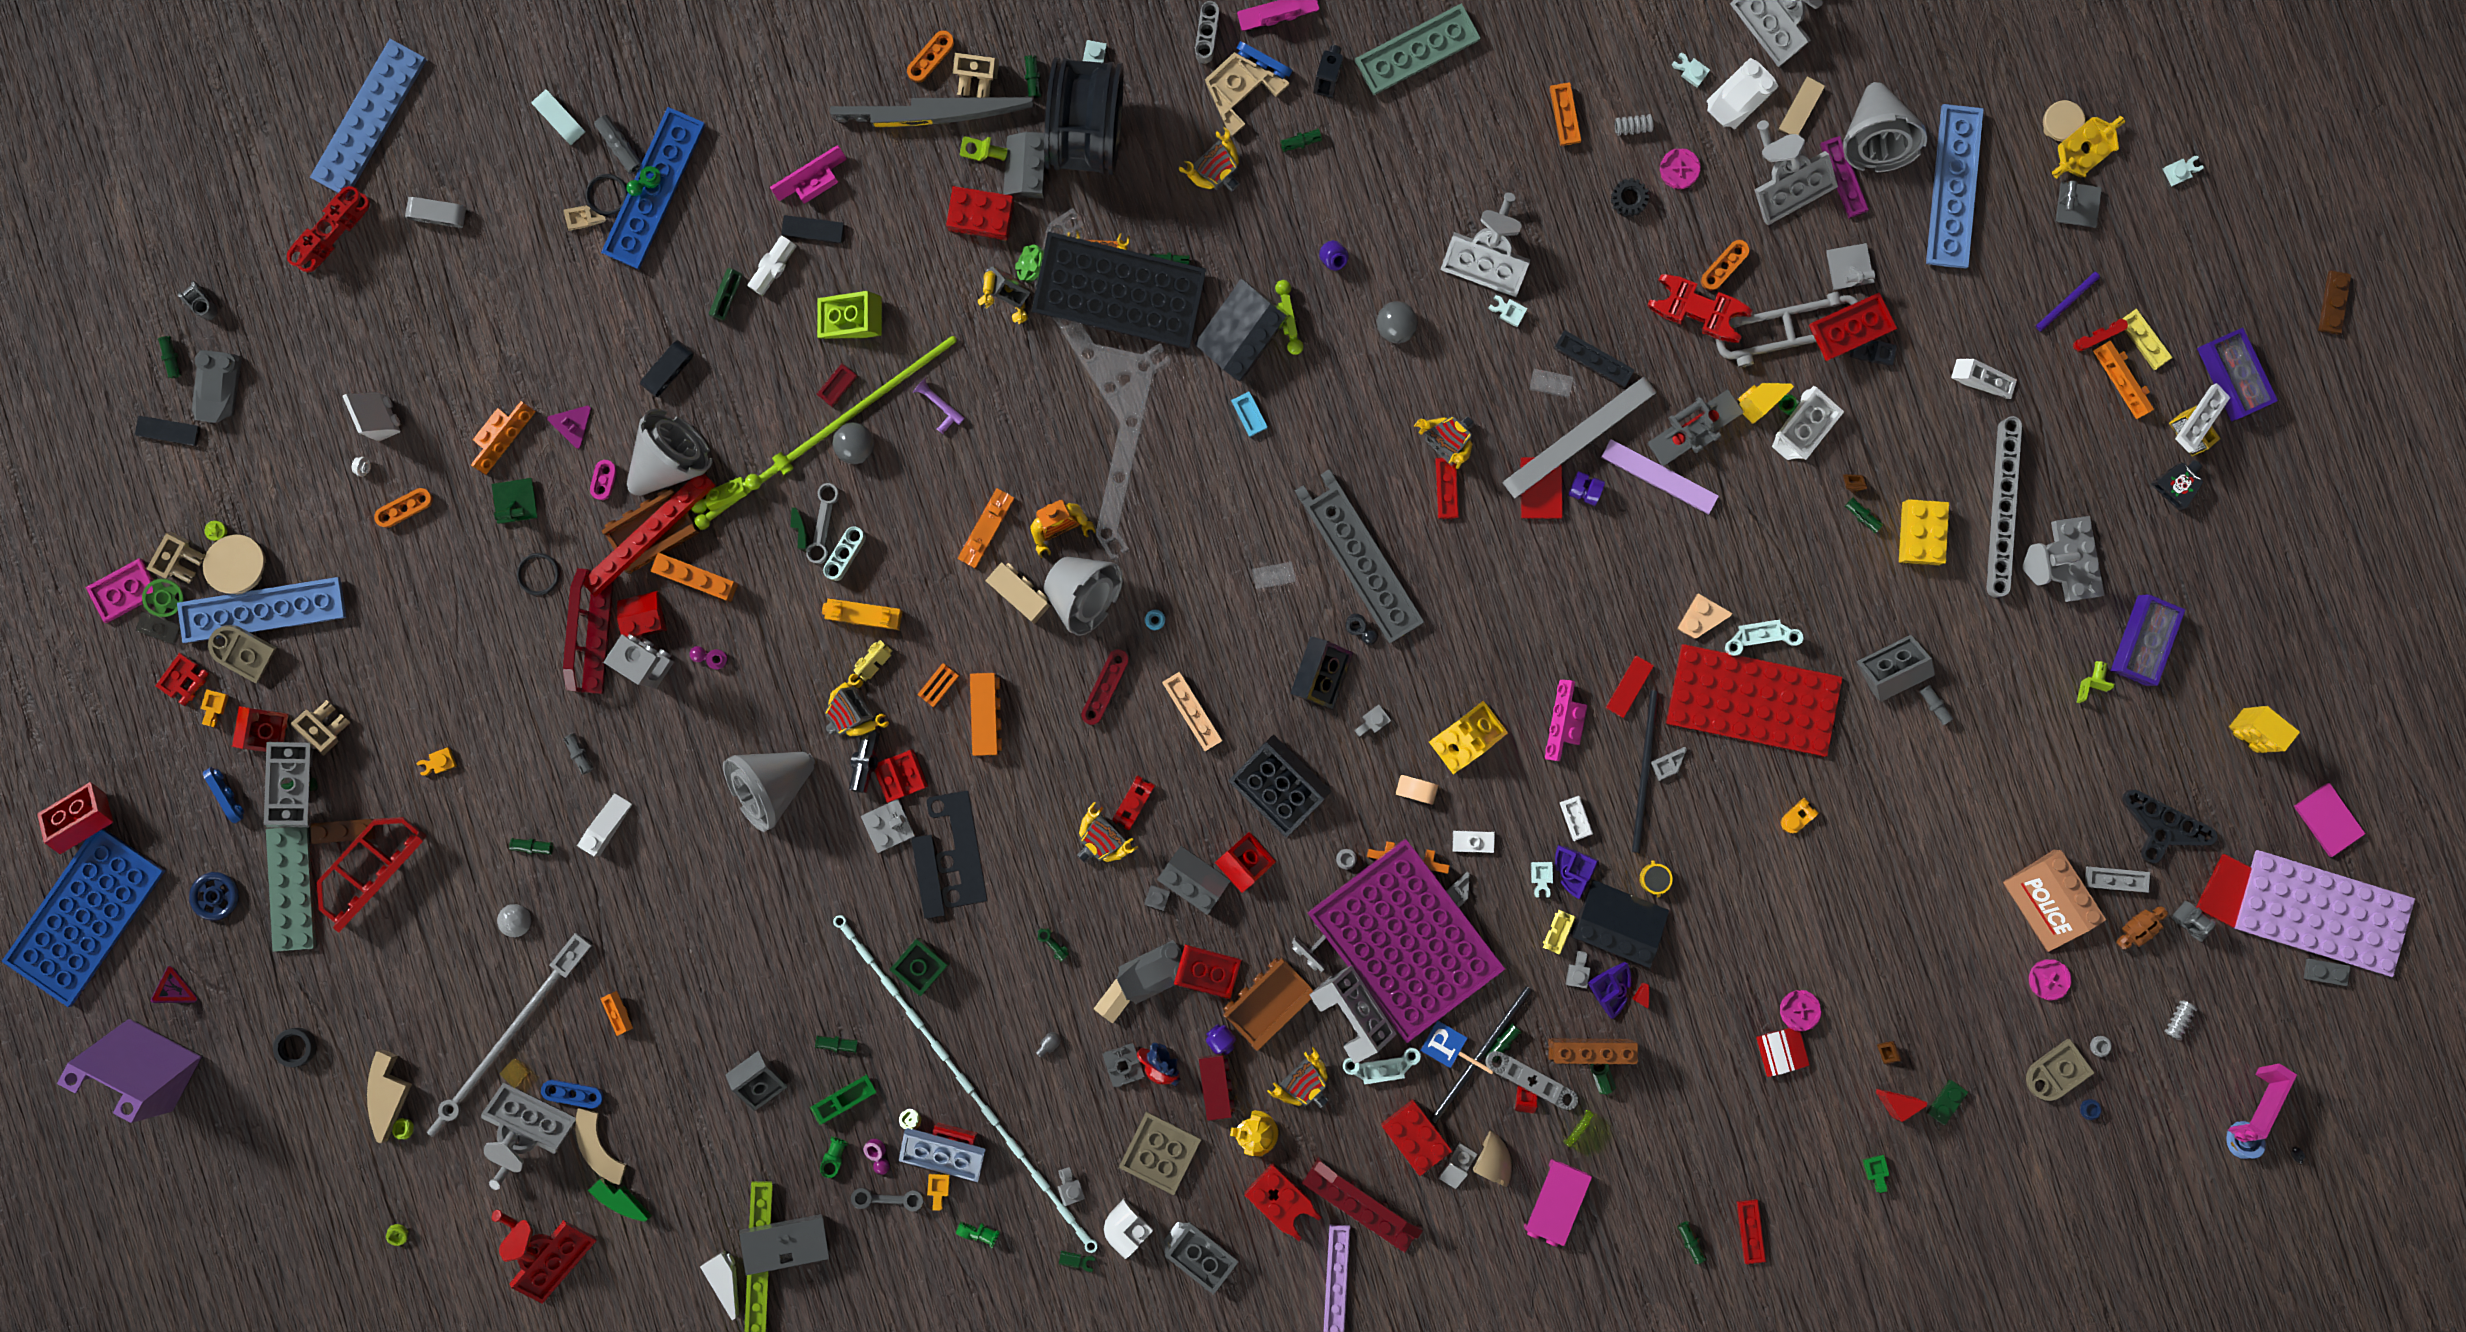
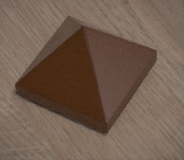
M1843 474L1845 487L1851 493L1866 489L1867 486L1863 475Z
M1895 1041L1877 1044L1884 1064L1902 1060Z

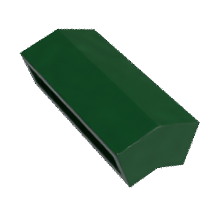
M727 268L708 315L720 321L725 319L742 278V273ZM733 274L735 279L728 294L726 289ZM724 296L727 298L719 316L717 311Z

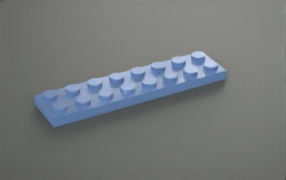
M389 39L312 172L311 179L337 193L345 187L355 186L427 61L425 57ZM351 191L347 192L346 198H348Z
M1948 104L1941 106L1926 264L1968 268L1984 108Z
M339 577L248 591L238 595L229 594L177 603L182 643L209 640L211 634L216 629L225 625H236L250 633L346 618L341 578Z

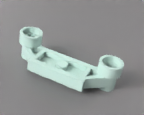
M1780 620L1738 626L1739 631L1726 643L1725 651L1729 655L1735 656L1742 652L1743 646L1783 640L1791 646H1796L1802 643L1803 634L1800 630H1791L1782 625ZM1791 635L1795 637L1794 642L1790 639ZM1731 644L1735 646L1734 651L1730 649Z
M1408 1048L1401 1057L1365 1063L1358 1062L1351 1069L1347 1067L1349 1062H1353L1349 1057L1344 1060L1343 1069L1347 1074H1354L1361 1078L1364 1084L1405 1078V1072L1412 1065L1420 1061L1421 1056L1417 1049ZM1410 1052L1415 1053V1057L1413 1059L1408 1058V1054Z

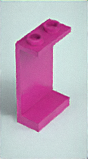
M2280 1063L2258 1068L2255 1075L2268 1082L2269 1085L2250 1124L2229 1127L2228 1131L2234 1134L2237 1140L2248 1142L2267 1138L2297 1074Z
M1551 1158L1548 1165L1550 1170L1529 1222L1524 1224V1228L1528 1231L1527 1235L1539 1239V1236L1547 1239L1546 1243L1558 1247V1244L1564 1246L1592 1176Z

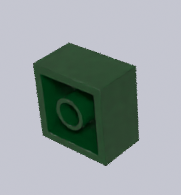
M918 937L889 970L921 997L949 966V963Z

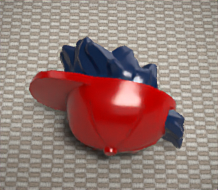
M1156 1042L1152 1043L1150 1050L1141 1048L1137 1052V1058L1145 1065V1073L1151 1081L1160 1085L1172 1084L1175 1087L1179 1084L1181 1079L1177 1069L1178 1059L1170 1058L1169 1051L1165 1045Z

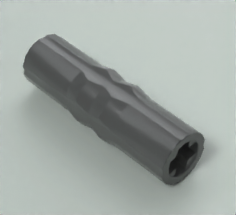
M608 115L598 118L594 125L607 145L612 149L613 154L619 159L629 174L638 171L642 162L624 135L618 130Z

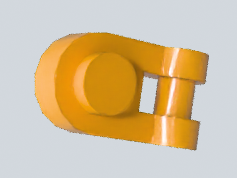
M1803 798L1782 817L1781 826L1788 833H1796L1819 814L1815 808L1812 809L1808 805V800ZM1800 810L1806 813L1803 818L1798 814Z

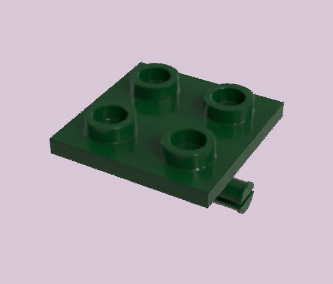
M532 478L491 484L495 507L494 518L497 520V524L538 518Z

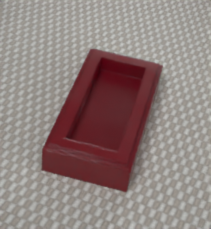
M841 363L816 395L833 408L858 376Z

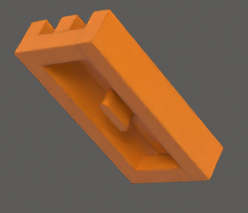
M942 663L917 695L932 707H935L959 675ZM945 669V674L941 677V679L937 682V684L933 687L929 694L925 696V692L929 689V687ZM951 674L953 677L949 680V682L945 685V687L941 690L937 697L933 701L930 700V698L934 695V693L938 690V688L942 685L946 678Z

